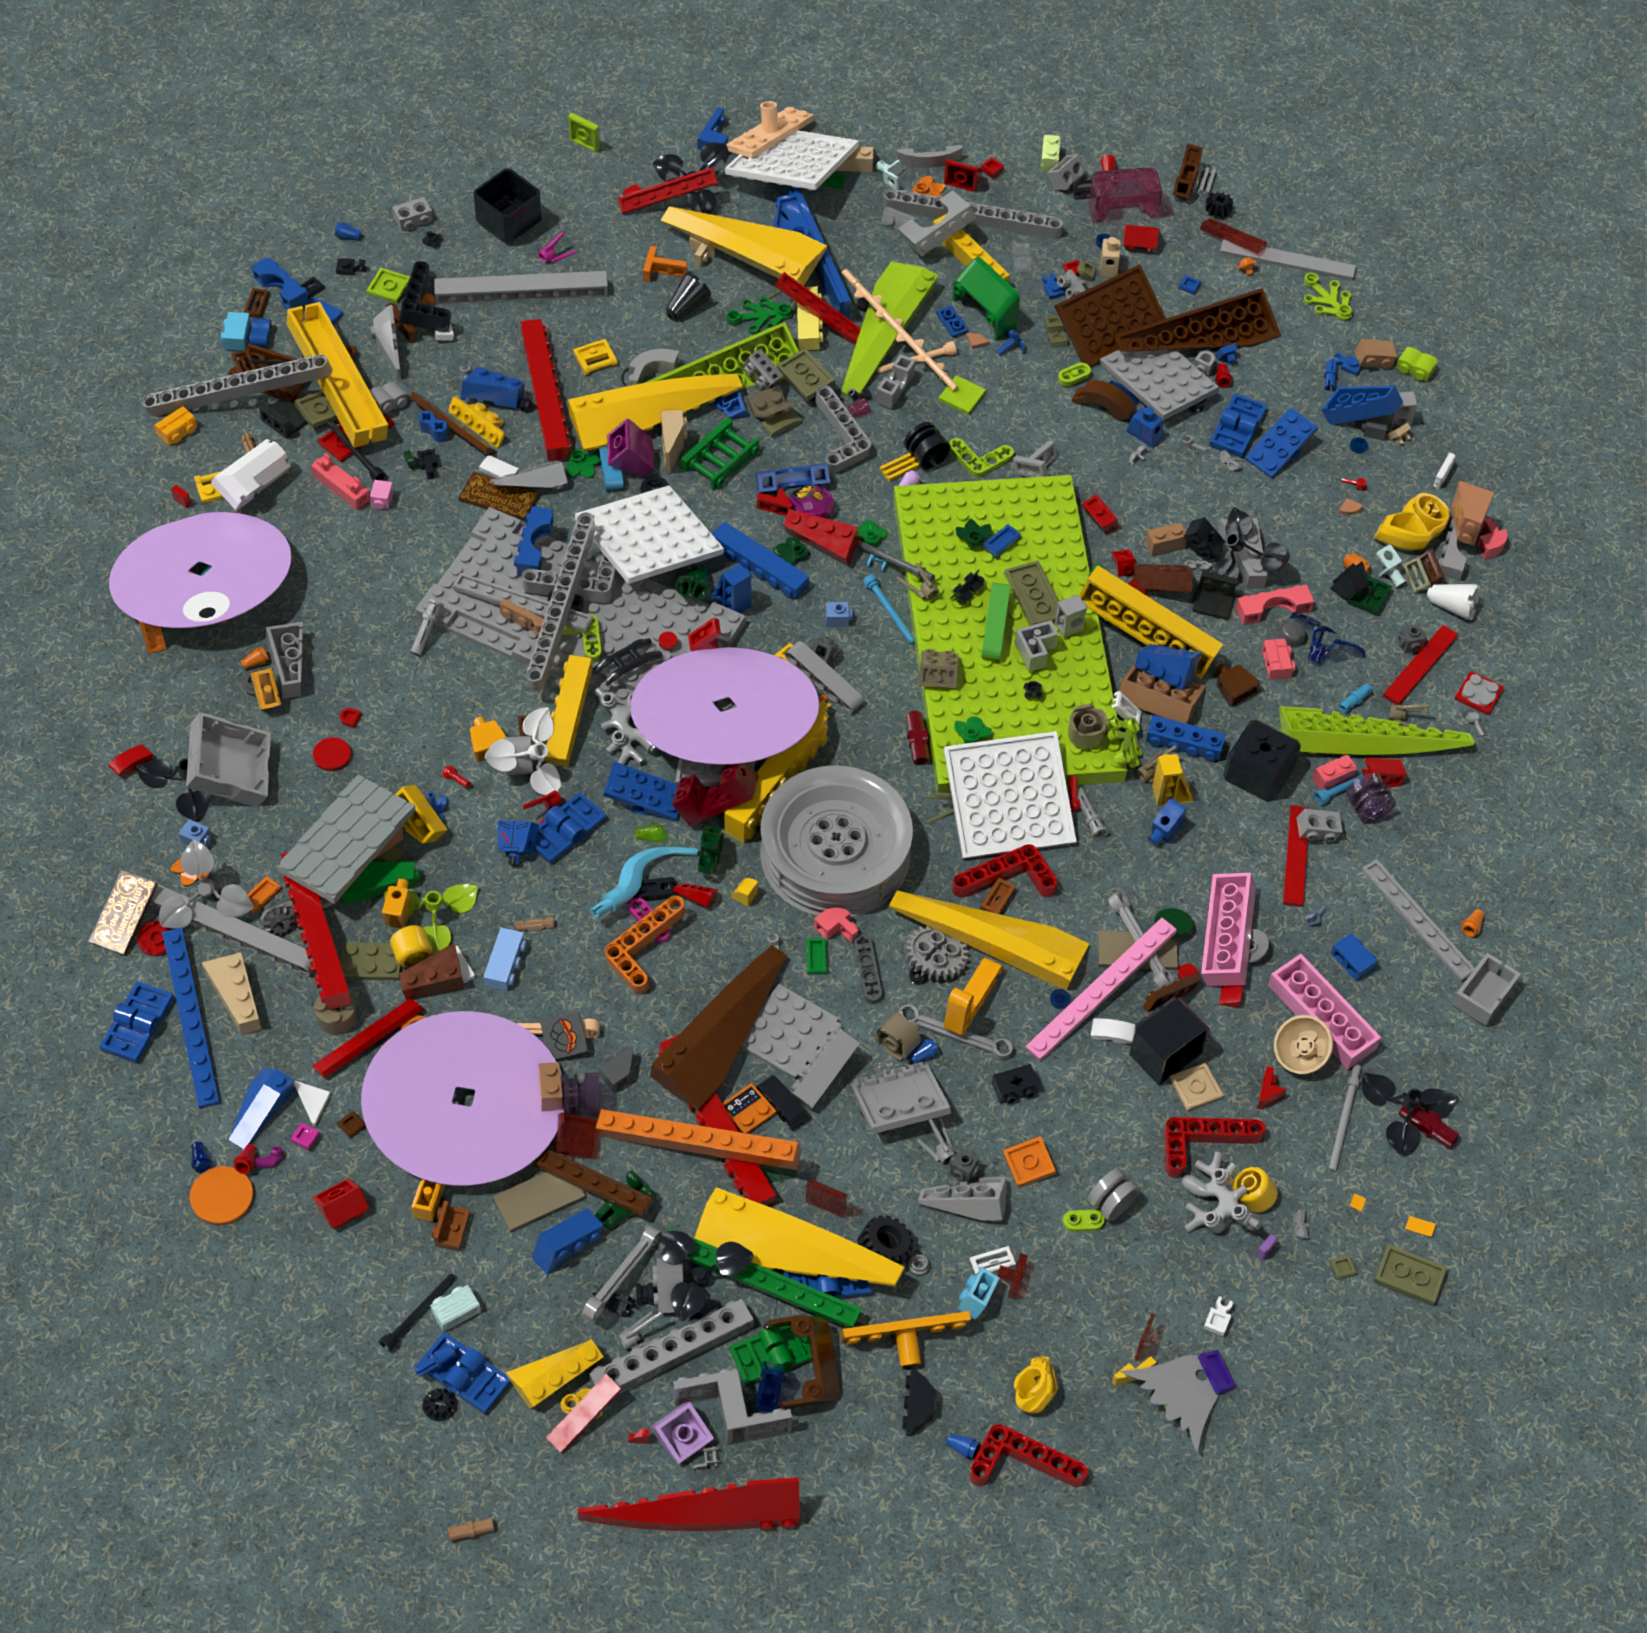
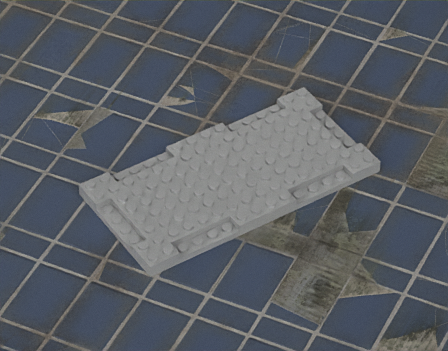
M489 507L471 531L472 537L438 584L434 583L416 607L415 613L417 618L423 620L422 614L426 612L429 604L428 599L436 600L444 604V607L440 609L437 616L438 621L433 625L529 666L538 639L534 631L521 627L511 619L504 618L500 614V605L455 591L452 588L461 572L548 601L547 595L525 592L522 584V575H518L517 568L514 567V558L519 554L518 544L519 541L522 542L523 540L522 530L525 527L521 525V520ZM549 536L540 537L534 542L533 546L542 552L541 570L559 573L568 544ZM589 550L581 576L597 577L602 554ZM617 572L611 600L607 603L584 601V608L580 611L586 614H593L598 619L602 654L600 660L625 648L636 640L647 638L651 639L652 644L636 651L640 656L651 651H661L662 657L644 663L627 672L608 687L603 680L618 668L615 663L612 662V664L601 670L598 674L593 669L587 692L598 696L595 690L600 687L604 692L613 693L618 704L627 705L628 695L634 692L638 683L648 672L673 657L692 652L689 646L688 635L715 617L719 619L721 635L717 637L719 648L731 647L746 623V616L715 602L709 605L700 600H693L690 596L684 598L676 590L648 578L628 584L620 573ZM663 632H673L677 636V646L674 649L664 650L659 646V636ZM582 633L561 636L549 673L550 676L559 680L564 678V663L568 661L569 655L585 657ZM590 635L586 639L589 641H593L596 639V637ZM591 647V655H594V647ZM630 654L620 658L625 665L634 661ZM599 661L592 662L593 666L595 667Z

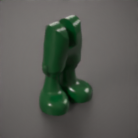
M693 567L687 575L680 576L676 580L677 592L682 597L687 598L693 588V600L697 601L705 598L710 590L708 583L710 572L704 569L701 572L698 571L699 568Z
M630 1170L626 1174L627 1186L653 1197V1201L657 1198L654 1191L645 1184L643 1186L641 1179L635 1172ZM609 1201L595 1214L599 1221H603L614 1211L604 1223L608 1230L613 1229L626 1218L634 1215L633 1212Z

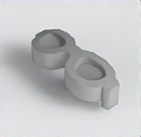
M1144 445L1140 446L1136 452L1134 451L1131 454L1129 463L1133 466L1134 461L1138 457L1144 461L1145 457L1142 454L1150 452V449Z
M1226 450L1221 451L1220 460L1222 463L1227 462V468L1230 471L1242 468L1236 462V458H1230Z
M1188 560L1184 562V565H1188L1192 570H1211V563L1207 561L1200 562L1197 560L1195 563L1193 560Z
M1299 1209L1293 1217L1294 1223H1297L1295 1234L1307 1240L1309 1236L1306 1228H1309L1310 1225L1304 1223L1305 1210Z

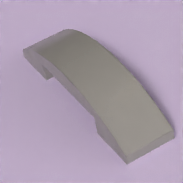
M946 146V151L914 153L913 148L897 149L896 161H901L902 165L918 168L944 166L946 159L958 161L962 158L963 146Z

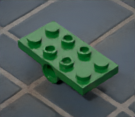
M791 1326L766 1330L763 1328L758 1335L729 1346V1351L745 1386L812 1361L808 1337L796 1336L792 1332Z

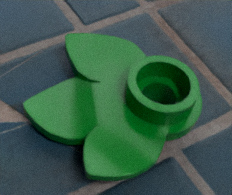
M575 449L569 456L570 462L566 466L567 473L571 478L578 474L591 478L595 473L593 465L598 464L600 459L593 453H585L581 449Z
M865 520L862 526H857L860 534L859 538L871 546H876L879 539L885 538L887 535V530L878 528L877 524L872 520Z
M977 716L968 718L966 722L956 721L954 724L955 731L962 735L965 744L978 742L981 738L989 737L992 732L991 728L983 727L982 719Z

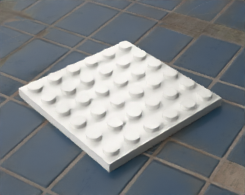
M797 131L754 158L738 155L725 168V174L732 175L733 177H744L748 180H761L765 183L773 182L778 185H790L794 188L802 187L808 190H816L859 147V141Z
M670 486L575 513L576 521L581 513L588 512L593 515L596 526L593 542L628 584L724 554L722 545Z
M1057 731L945 746L943 748L962 859L1004 854L1026 844H1032L1037 849L1076 843Z

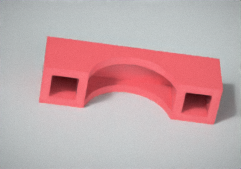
M1297 585L1291 588L1277 589L1276 591L1266 593L1261 592L1256 595L1238 598L1236 610L1242 624L1246 625L1260 622L1262 613L1270 607H1283L1290 610L1294 615L1311 612L1314 600L1307 585Z

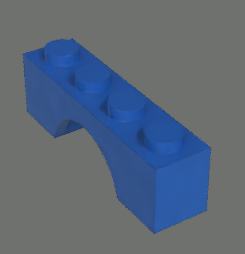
M267 257L251 266L254 279L263 288L269 286L282 288L280 296L282 305L286 309L300 306L304 308L305 305H309L308 291L304 287L302 288L295 279H292L285 270H282L277 262H273Z
M826 463L755 472L756 488L759 492L773 491L797 485L830 483L829 469Z
M532 506L530 513H527V526L523 527L522 530L523 540L522 542L519 541L518 544L519 554L514 558V567L517 568L518 575H522L527 569L541 570L542 552L537 550L533 544L540 537L551 534L554 523L553 509Z

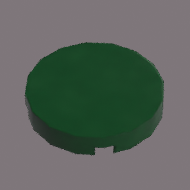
M1164 909L1155 915L1154 924L1163 918L1176 929V934L1170 939H1179L1182 936L1185 938L1192 932V917L1180 909Z

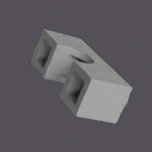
M902 354L898 356L892 365L890 378L884 377L877 388L876 403L892 409L915 374L916 360Z

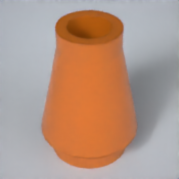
M257 647L240 662L244 669L247 670L266 664V661L270 659L263 647Z
M1479 909L1474 910L1462 922L1461 930L1463 934L1468 937H1474L1479 934L1485 916L1483 911Z

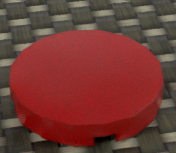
M325 738L314 747V763L324 771L333 772L341 770L350 762V747L346 741L340 738Z
M158 920L145 924L140 929L137 938L141 951L153 957L167 954L162 932L174 930V928L162 927Z

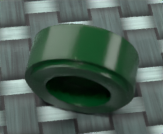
M405 451L403 454L409 468L417 467L411 451Z

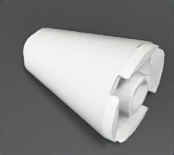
M1438 584L1433 585L1432 588L1429 587L1427 598H1429L1430 603L1466 620L1473 619L1476 609H1473L1476 603H1478L1480 596L1479 585Z

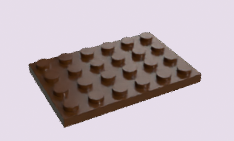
M1141 264L1054 306L1081 363H1086L1089 366L1119 350L1114 335L1166 319Z

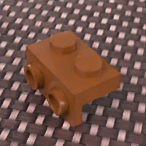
M444 1200L443 1207H439L437 1212L438 1224L437 1226L434 1225L431 1237L434 1238L435 1246L460 1251L470 1210L449 1206V1201Z

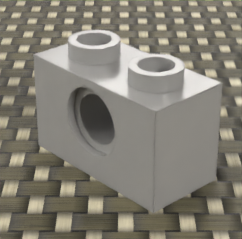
M1078 595L1058 602L1055 626L1063 638L1083 630L1087 605Z

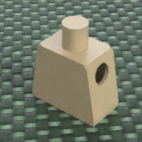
M1115 237L1103 239L1100 277L1112 278L1118 273L1120 240H1117ZM1111 259L1112 265H1108L1107 260Z

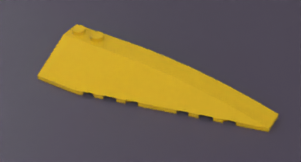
M670 206L661 219V222L778 279L783 272H786L803 286L827 249V245L800 232Z
M738 374L704 375L654 381L568 399L569 415L585 452L607 447V435L627 418L642 430L646 429L648 431L653 429L654 425L661 424V411L682 410L684 415L690 409H698L701 404L711 403L719 396L725 397L743 389Z
M898 890L889 904V908L1064 990L1068 989L1089 946V943L1052 926Z
M717 1187L706 1203L694 1237L717 1248L726 1242L739 1243L753 1252L752 1263L769 1270H774V1268L783 1269L784 1272L813 1276L821 1274L828 1275V1278L837 1279V1277L849 1278L851 1281H858L859 1279L867 1280L869 1283L896 1286L905 1269L903 1266L832 1232Z

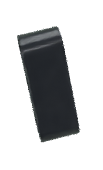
M771 1075L756 1086V1089L777 1111V1116L790 1126V1130L808 1119L805 1109L776 1076Z

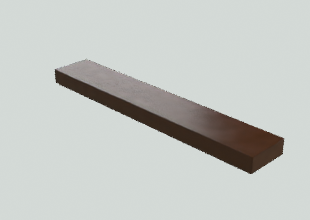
M414 392L411 393V400L426 411H431L437 419L445 421L448 427L488 455H493L496 452L494 448L422 395Z
M547 1148L536 1162V1168L641 1217H644L654 1202L653 1197Z

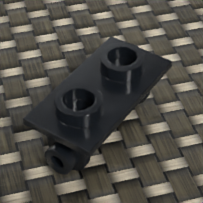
M978 569L974 574L970 572L963 579L965 583L963 585L959 583L952 590L954 594L950 599L955 596L959 604H965L974 595L969 589L976 593L984 585V578L977 575L980 570Z
M601 1284V1287L594 1286L593 1288H596L598 1290L597 1293L593 1292L591 1297H595L598 1294V1292L602 1289L604 1284ZM620 1292L619 1296L613 1294L604 1305V1308L607 1309L609 1303L612 1302L613 1305L610 1311L622 1317H629L632 1310L629 1306L636 1303L631 1302L632 1297Z

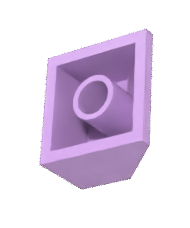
M684 1402L650 1427L666 1451L678 1464L714 1439L690 1402Z

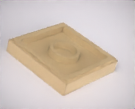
M1206 1062L1169 1077L1187 1111L1224 1097Z

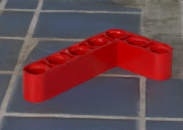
M1026 844L957 874L953 879L952 892L957 897H966L995 884L998 878L1004 880L1025 871L1042 896L1052 897L1056 892L1057 878L1038 849L1032 844Z
M1169 1118L1164 1129L1165 1170L1167 1175L1171 1178H1179L1183 1175L1186 1166L1185 1142L1258 1144L1263 1139L1266 1129L1265 1124L1257 1119ZM1190 1129H1196L1198 1132H1193ZM1211 1129L1217 1130L1218 1132H1212ZM1172 1146L1177 1147L1178 1150H1174V1149H1172L1171 1147H1172ZM1172 1165H1177L1180 1168H1174Z
M995 1424L990 1428L971 1466L969 1475L972 1484L976 1486L985 1485L1002 1453L1072 1487H1081L1085 1483L1088 1470L1085 1464L1009 1427ZM999 1434L1003 1439L997 1440L993 1435ZM1020 1444L1023 1448L1015 1449L1012 1445ZM989 1452L992 1453L994 1457L987 1458L984 1456V1454ZM1039 1453L1043 1458L1036 1459L1032 1454ZM1057 1462L1060 1463L1062 1467L1055 1468L1052 1464ZM982 1471L985 1476L979 1477L975 1475V1472ZM1078 1472L1082 1475V1477L1076 1478L1072 1475V1473Z

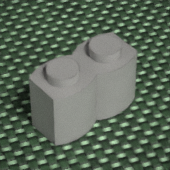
M389 382L382 387H375L369 390L382 414L388 413L392 409L403 408L407 403L408 393L396 382Z

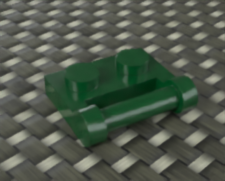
M1367 575L1368 585L1371 588L1365 599H1360L1364 591L1363 589L1348 600L1347 604L1378 615L1391 591L1392 585Z

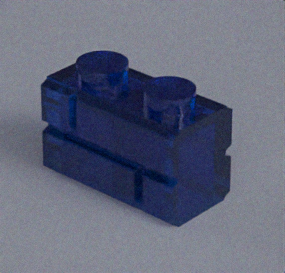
M766 1361L762 1362L755 1402L756 1410L772 1413L777 1409L784 1365Z

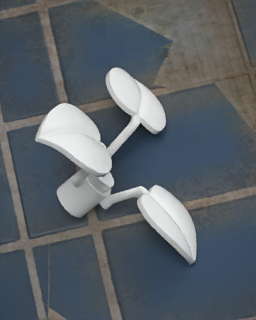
M548 707L537 709L524 719L523 731L526 735L532 736V741L536 743L531 745L528 751L515 753L514 745L508 740L501 739L494 742L485 754L488 764L502 772L510 771L516 767L515 757L529 755L533 760L538 759L537 771L532 773L530 783L534 791L541 795H547L553 790L558 792V789L561 787L557 769L550 763L541 766L544 757L548 753L547 746L541 741L549 739L553 734L554 728L550 709Z

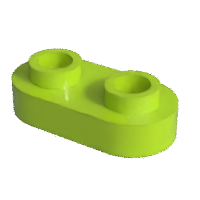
M1077 363L1059 372L1058 382L1066 387L1082 382L1089 378L1090 366L1086 363Z
M1098 1210L1068 1211L1063 1217V1226L1070 1232L1098 1231L1104 1224V1217ZM1095 1217L1097 1218V1221L1091 1220V1218ZM1075 1218L1077 1221L1072 1222L1070 1219Z

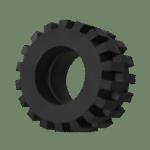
M881 1215L877 1218H872L866 1224L857 1239V1244L902 1266L912 1252L914 1246L912 1242L914 1240L910 1236L911 1231L905 1228L906 1225L904 1223L898 1222L899 1219H891V1216L884 1218ZM879 1240L887 1243L890 1248L883 1246Z

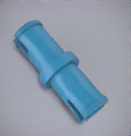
M1364 683L1363 686L1349 693V697L1338 704L1339 709L1347 713L1355 705L1361 704L1362 700L1373 692L1372 687L1368 683Z

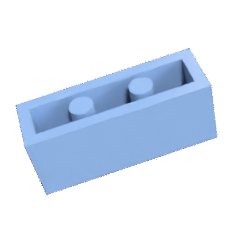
M500 928L483 976L484 986L507 991L509 985L513 986L515 980L514 970L515 968L519 969L521 957L519 956L521 952H525L527 945L523 932Z

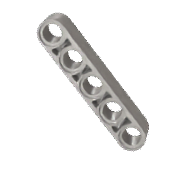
M798 641L785 653L789 663L800 669L821 692L842 710L848 711L849 715L864 703L862 695L803 642Z

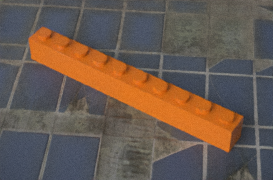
M603 1109L600 1111L596 1126L600 1136L793 1170L798 1169L802 1153L799 1143L794 1141Z

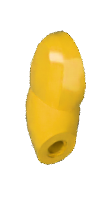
M1420 493L1403 507L1402 512L1387 515L1379 526L1374 539L1386 545L1390 544L1399 550H1422L1432 539L1439 536L1446 527L1450 516L1449 508L1435 495Z

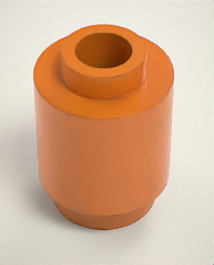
M1354 552L1351 555L1348 553L1342 562L1344 563V568L1347 569L1351 564L1357 565L1362 561L1366 573L1371 567L1367 560Z

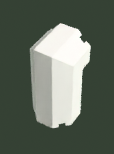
M266 439L213 478L211 484L235 510L241 509L254 499L255 492L259 494L289 470L290 462L286 463L285 460L288 458L287 454L277 442L269 443L270 440Z

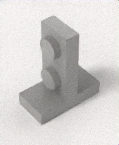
M1048 441L1029 458L1022 456L1014 457L1015 474L1026 477L1048 476L1046 466L1057 458L1055 442Z

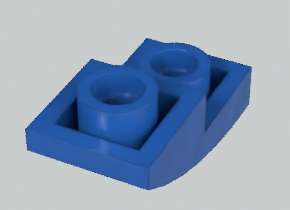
M952 305L937 310L936 315L952 337L968 332L962 317H958Z

